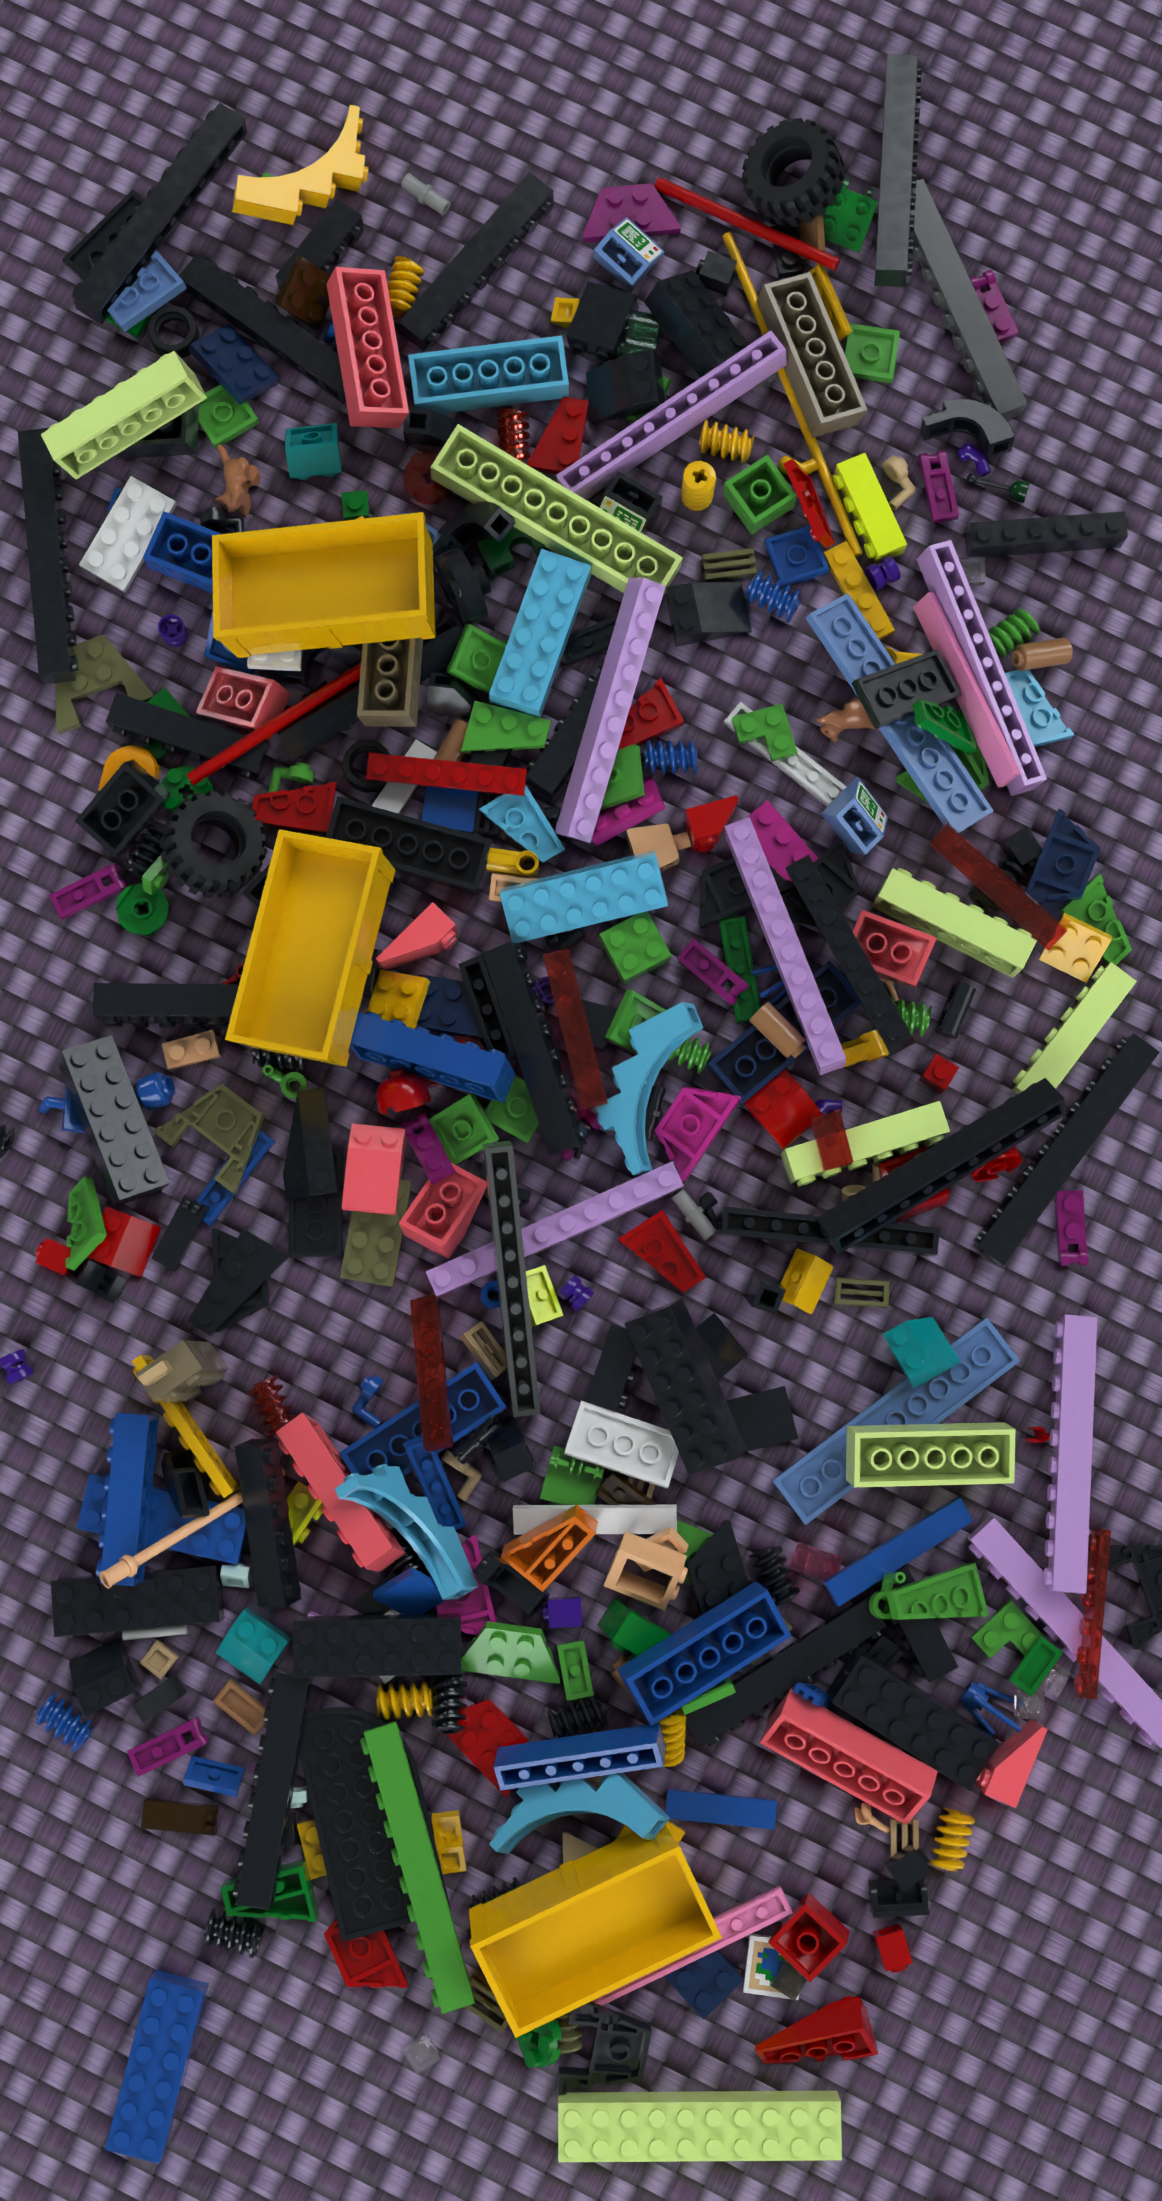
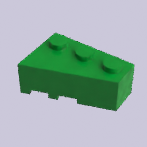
M615 1597L597 1624L612 1639L610 1644L621 1652H624L625 1649L633 1653L632 1658L637 1657L671 1635L670 1632L659 1625L657 1626L645 1619L639 1612H634L626 1607L622 1601Z
M306 1859L281 1865L274 1908L270 1910L235 1905L237 1897H233V1889L236 1879H240V1876L225 1880L221 1886L227 1916L274 1917L282 1920L302 1919L310 1922H316L319 1916Z

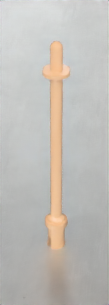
M282 1468L283 1477H284V1476H285V1470ZM241 1491L210 1509L209 1516L195 1518L135 1556L125 1554L119 1558L118 1563L100 1572L101 1582L109 1589L127 1576L133 1577L137 1574L138 1566L243 1502Z

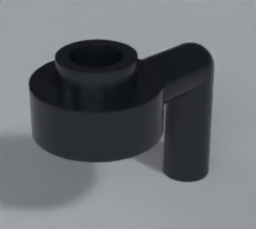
M216 507L207 508L200 514L201 526L216 531L228 526L234 527V533L245 532L242 517L226 516L225 512L220 511Z

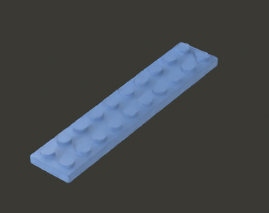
M848 593L815 610L806 617V620L853 690L854 688L851 683L855 679L896 665ZM915 715L880 728V731L951 837L956 836L993 812V809L949 743L943 739L939 740L928 730L919 728L914 720Z
M984 1318L950 1344L960 1360L959 1364L914 1389L908 1379L905 1378L772 1480L804 1525L808 1524L854 1489L846 1481L847 1426L939 1424L1020 1362L988 1318Z

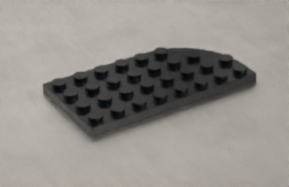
M329 1707L307 1713L300 1758L342 1942L412 1923L407 1910V1905L411 1904L409 1894H403L399 1877L403 1876L401 1865L395 1866L391 1849L396 1848L393 1837H387L383 1821L388 1820L385 1809H379L376 1793H380L377 1781L372 1783L368 1766L372 1765L370 1754L364 1755L360 1740L365 1737V1730L387 1724V1722L381 1718L378 1719V1716L364 1710L351 1707ZM401 1736L451 1911L419 1770L411 1749Z

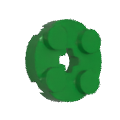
M181 766L172 768L163 779L161 785L173 795L165 804V808L171 814L185 800L183 794L180 793L185 787H190L194 794L201 792L204 796L208 791H214L208 777L196 785H192L186 774L196 767Z
M142 883L130 885L120 893L116 902V910L120 924L128 932L138 936L150 937L166 925L170 916L171 905L161 889L158 888L153 895H150L143 891ZM145 903H148V914L139 916L137 906L139 904L143 906Z
M557 2019L515 2038L519 2043L525 2063L529 2068H541L552 2065L560 2056L561 2049L557 2050V2040H561L562 2036Z

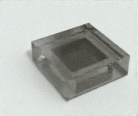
M784 1959L770 1985L795 2001L807 1979Z

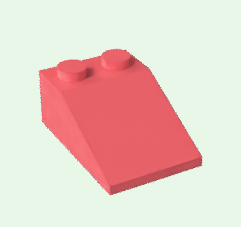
M216 666L196 710V714L250 734L284 712L291 693L273 679ZM273 735L267 738L266 740L271 741Z
M432 902L376 958L379 967L387 971L438 954L443 949L449 950L458 940L456 938L458 935L456 924Z
M865 910L861 911L853 929L855 937L879 978L912 987L917 986L937 937Z
M352 1123L347 1151L342 1210L396 1215L406 1148L405 1129Z
M454 1164L452 1166L456 1173L434 1185L431 1184L429 1179L427 1180L399 1222L404 1236L448 1260L464 1238L487 1187L485 1180Z
M1032 1718L1021 1727V1732H1015L995 1750L975 1783L985 1795L1014 1808L1017 1807L1048 1730Z

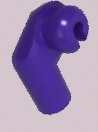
M966 443L958 449V456L961 460L966 461L970 458L974 461L979 477L991 473L984 451L972 443Z
M820 1099L815 1102L823 1115L826 1113H842V1100ZM821 1119L813 1126H818L821 1123Z

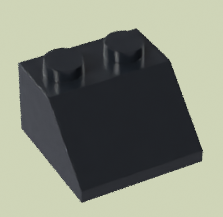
M715 1312L695 1327L717 1380L727 1374L748 1355Z
M120 1637L69 1662L74 1692L85 1716L142 1688Z

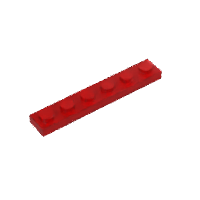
M369 753L366 779L524 796L527 769Z

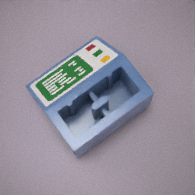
M626 217L613 227L596 246L593 258L632 292L664 255L665 251Z
M857 777L821 813L850 852L866 855L884 837L888 815Z

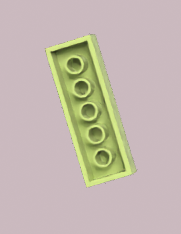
M173 351L161 356L157 362L149 367L140 369L130 379L118 383L114 389L106 394L94 398L87 406L75 410L63 421L51 425L41 436L53 460L72 477L78 479L207 399V396L195 373Z
M892 868L872 908L918 931L937 937L938 941L1012 978L1024 968L1037 940L1031 938V933L1020 928L1015 930L1007 926L1008 922L996 916L991 918L983 914L984 910L976 905L970 904L967 906L959 902L960 898L952 893L946 892L943 894L935 890L936 886L928 881L922 880L919 882L911 878L912 874L904 869L898 868L896 870Z
M937 1101L786 1148L780 1155L790 1184L797 1182L798 1187L813 1183L816 1180V1176L822 1175L823 1179L836 1176L842 1172L841 1168L848 1167V1170L852 1171L864 1167V1165L868 1164L867 1160L873 1159L874 1163L887 1160L893 1156L892 1152L899 1151V1155L915 1151V1149L919 1148L918 1144L924 1143L925 1147L935 1145L944 1139V1135L949 1133L950 1129L941 1102Z
M1005 1422L847 1426L846 1481L854 1488L1014 1483L1016 1429Z

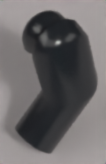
M577 928L568 935L561 933L548 935L545 937V940L552 949L569 951L586 936L580 928Z

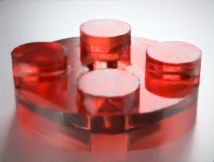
M437 452L414 454L404 470V483L407 491L417 502L426 505L438 504L453 492L434 480L428 484L426 479L423 478L424 475L431 473V465L439 454Z

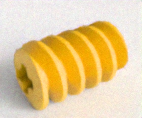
M396 256L387 286L392 315L394 317H402L412 307L411 305L416 302V298L413 295L419 293V289L416 286L421 285L422 281L419 277L423 276L425 272L413 260L403 256Z
M705 419L699 445H701V452L703 454L710 447L712 456H716L718 451L721 450V457L725 459L730 452L732 461H736L738 456L741 455V463L745 464L752 450L755 433L749 438L748 430L745 429L742 435L739 436L738 427H735L729 433L727 424L720 431L718 430V422H715L709 428L708 419Z
M694 461L685 468L681 499L684 506L689 510L701 511L712 503L716 473L707 462Z
M422 1681L420 1689H417L415 1682H411L409 1690H406L402 1682L400 1683L399 1690L395 1691L393 1684L390 1683L388 1691L384 1692L382 1685L378 1684L376 1694L378 1719L382 1712L385 1720H389L392 1711L396 1719H400L403 1710L407 1718H411L414 1709L418 1717L423 1716L425 1709L429 1716H433V1687L428 1688L426 1682Z
M681 1708L657 1722L660 1723L666 1745L665 1767L676 1766L684 1760L686 1715H684Z
M943 1807V1809L948 1811V1815H939V1819L944 1821L946 1825L936 1827L943 1834V1837H934V1841L941 1846L940 1848L931 1849V1852L936 1854L938 1858L929 1859V1863L948 1871L957 1872L956 1869H963L965 1863L959 1858L967 1856V1851L962 1847L969 1846L970 1841L964 1836L972 1834L973 1831L967 1824H974L975 1818L965 1812Z

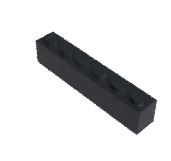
M1121 511L971 522L965 532L967 559L1120 548L1128 537L1126 513Z
M605 657L598 667L601 670L596 677L591 676L584 686L585 693L581 698L577 696L570 705L569 710L571 712L566 719L562 717L554 729L556 731L554 737L551 740L547 739L545 748H540L539 752L542 754L537 761L532 760L526 768V783L551 800L573 771Z
M117 692L106 719V723L112 728L111 732L126 737L128 733L136 736V740L143 744L151 745L152 742L161 744V749L176 754L177 750L187 753V758L197 762H201L202 759H211L245 737L244 735ZM261 742L220 769L226 771L228 767L237 770L236 774L241 777L251 779L252 776L259 778L269 747L267 743Z
M250 1439L234 1447L259 1607L286 1608L302 1598L278 1439Z

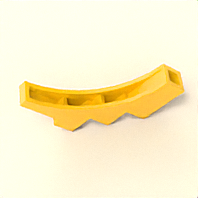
M349 106L344 128L338 140L315 163L297 172L277 177L258 178L238 175L232 212L294 225L296 215L301 216L303 204L326 208L329 199H334L336 187L359 192L361 183H366L368 176V167L364 166L365 155L359 154L361 142L356 141L357 134H361L363 118H359L360 107Z

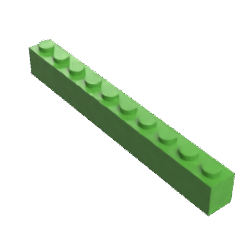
M397 1720L365 1730V1737L360 1739L364 1755L370 1754L372 1765L368 1766L372 1783L376 1781L380 1790V1793H376L380 1810L385 1809L388 1818L383 1823L387 1837H393L396 1848L391 1849L395 1866L401 1865L403 1876L399 1877L403 1894L408 1893L411 1904L407 1905L411 1922H417L419 1932L415 1933V1938L419 1951L424 1949L427 1961L423 1962L426 1978H432L435 1989L430 1990L435 2008L440 2006L441 2012L444 2014L475 2004L471 1982Z

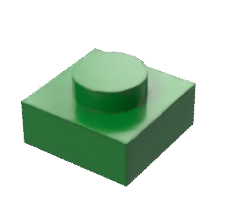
M367 490L341 493L344 521L355 520L361 516L370 518Z

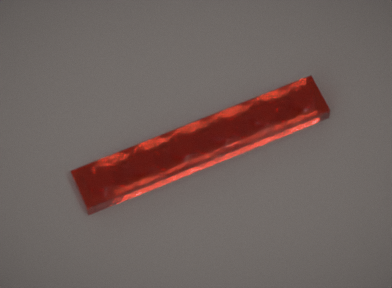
M949 823L929 843L1022 928L1031 933L1032 937L1048 951L1067 932V929Z
M569 948L544 954L543 960L581 1110L584 1111L608 1105Z
M436 1294L410 1300L423 1448L426 1452L453 1447L439 1298Z
M1105 1529L1091 1530L1088 1540L1086 1594H1082L1084 1618L1080 1620L1079 1624L1082 1641L1081 1646L1077 1650L1079 1674L1076 1675L1074 1681L1077 1698L1097 1700L1111 1530Z

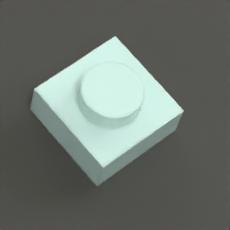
M240 1563L222 1565L220 1573L222 1586L250 1588L251 1574L249 1567Z
M307 1786L294 1787L291 1808H299L303 1806V1803H307L309 1799Z

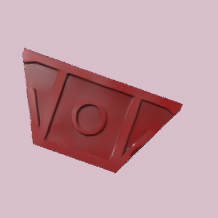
M489 1698L467 1706L466 1709L459 1710L460 1714L467 1716L466 1720L459 1721V1725L466 1726V1731L446 1735L500 1791L494 1771L498 1747L527 1743L528 1737ZM511 1789L501 1790L500 1792L507 1798Z
M337 1917L325 1931L324 1936L346 1987L406 1988L409 1986L386 1930L342 1942Z

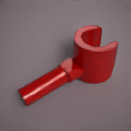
M244 964L238 965L235 969V974L222 984L240 982L241 976L238 973L243 970Z
M1027 1427V1429L1034 1431V1438H1026L1027 1442L1042 1443L1050 1441V1434L1046 1433L1043 1427Z

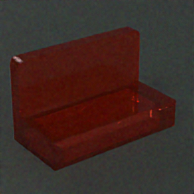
M840 1109L834 1110L829 1114L810 1118L823 1172L851 1165L853 1158Z

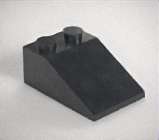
M653 349L626 354L586 372L592 424L649 413L665 402L661 358Z
M701 582L666 587L665 600L675 647L752 632L741 582Z

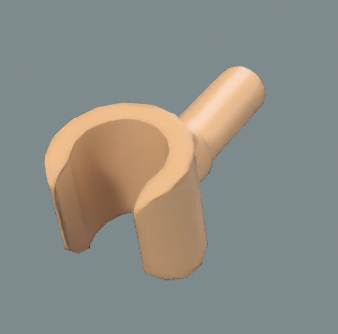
M880 978L881 982L886 984L890 996L894 998V1002L898 1001L899 998L893 981Z
M862 1803L861 1809L855 1807V1817L858 1824L874 1825L886 1834L890 1831L888 1826L872 1816L871 1805Z

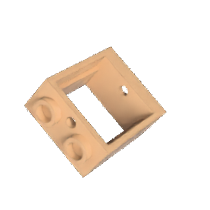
M625 1531L610 1565L604 1586L665 1611L669 1600L674 1602L680 1588V1586H677V1583L683 1584L688 1571V1568L684 1567L687 1555ZM627 1559L670 1575L671 1578L667 1586L665 1587L623 1570Z

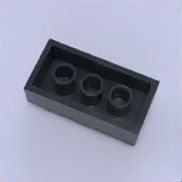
M693 270L658 281L644 301L645 305L700 378L749 345Z

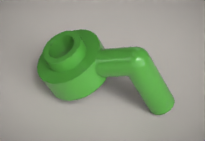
M299 762L295 763V766H289V768L275 767L272 771L267 793L279 791L282 778L302 784H312L315 772L310 770V765Z
M271 1065L263 1067V1073L280 1083L281 1091L288 1098L296 1099L298 1091L308 1090L307 1079L298 1072L284 1074ZM294 1081L300 1084V1088L297 1091H292L290 1088L291 1083Z
M887 1572L883 1577L881 1591L875 1592L870 1597L869 1610L875 1618H892L886 1592L893 1589L894 1583H903L906 1577L903 1572ZM880 1600H882L884 1603V1608L882 1610L878 1608V1602Z

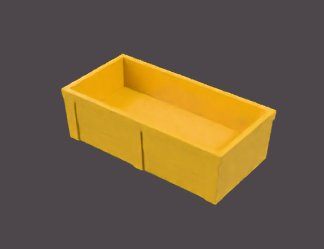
M423 512L212 535L213 637L226 646L237 658L251 657V655L325 647H329V649L343 648L345 645L435 638L433 543L425 524Z
M279 829L225 1040L244 1044L252 1048L347 1067L350 1055L348 1051L367 975L371 971L373 963L371 959L390 883H393L396 871L384 856L383 850L380 847Z
M666 1824L654 1840L644 1839L633 1832L579 1859L570 1860L560 1865V1868L483 1905L480 1903L469 1909L470 1947L515 2038L722 1938L678 1842L674 1841Z

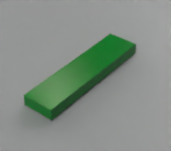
M745 916L726 918L719 921L726 966L750 985L745 992L742 990L737 996L738 1001L733 1005L736 1024L750 1022L751 1017L761 1006L756 977L751 974L754 966ZM729 979V987L731 988L734 983Z

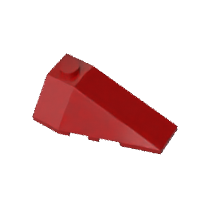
M847 1996L839 2001L832 2002L755 2045V2051L763 2064L797 2063L801 2060V2057L816 2058V2062L825 2061V2056L841 2055L842 2060H854L878 2055V2048L868 2012L860 1996Z

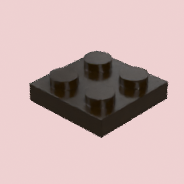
M297 256L275 304L310 328L319 330L330 306L327 282L330 276L304 257Z

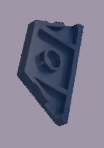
M1062 809L1057 811L1022 904L1079 900L1083 896L1101 848L1092 839L1087 838L1085 832L1078 825L1075 826L1065 816L1066 813Z
M419 974V977L427 978L430 984L416 1026L430 1031L483 1039L464 981Z

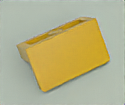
M796 1249L781 1281L782 1286L786 1289L782 1301L812 1314L833 1270V1265L816 1255Z

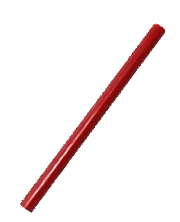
M658 177L655 182V189L663 194L833 271H836L839 266L840 258L661 177Z
M361 662L186 774L192 785H196L359 680Z

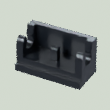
M924 1878L905 1892H903L895 1879L868 1880L870 1912L873 1918L929 1915L927 1885H925Z

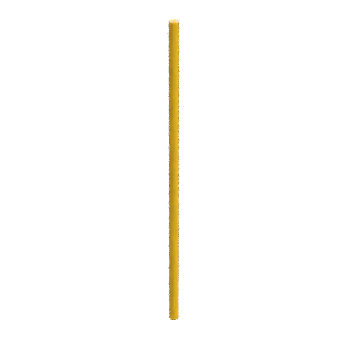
M727 232L722 236L730 258L737 261V275L763 336L769 330L756 301L758 296L731 232ZM783 367L777 371L812 458L817 463L818 473L845 539L854 556L858 557L863 552L817 440L810 433Z

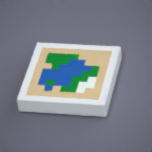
M749 1934L743 1993L799 2000L801 1974L768 1943L772 1936Z

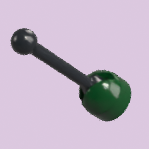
M973 473L967 476L969 484L976 482L1007 490L1010 492L1012 499L1022 503L1025 501L1030 482L1020 480L1010 486L978 478Z

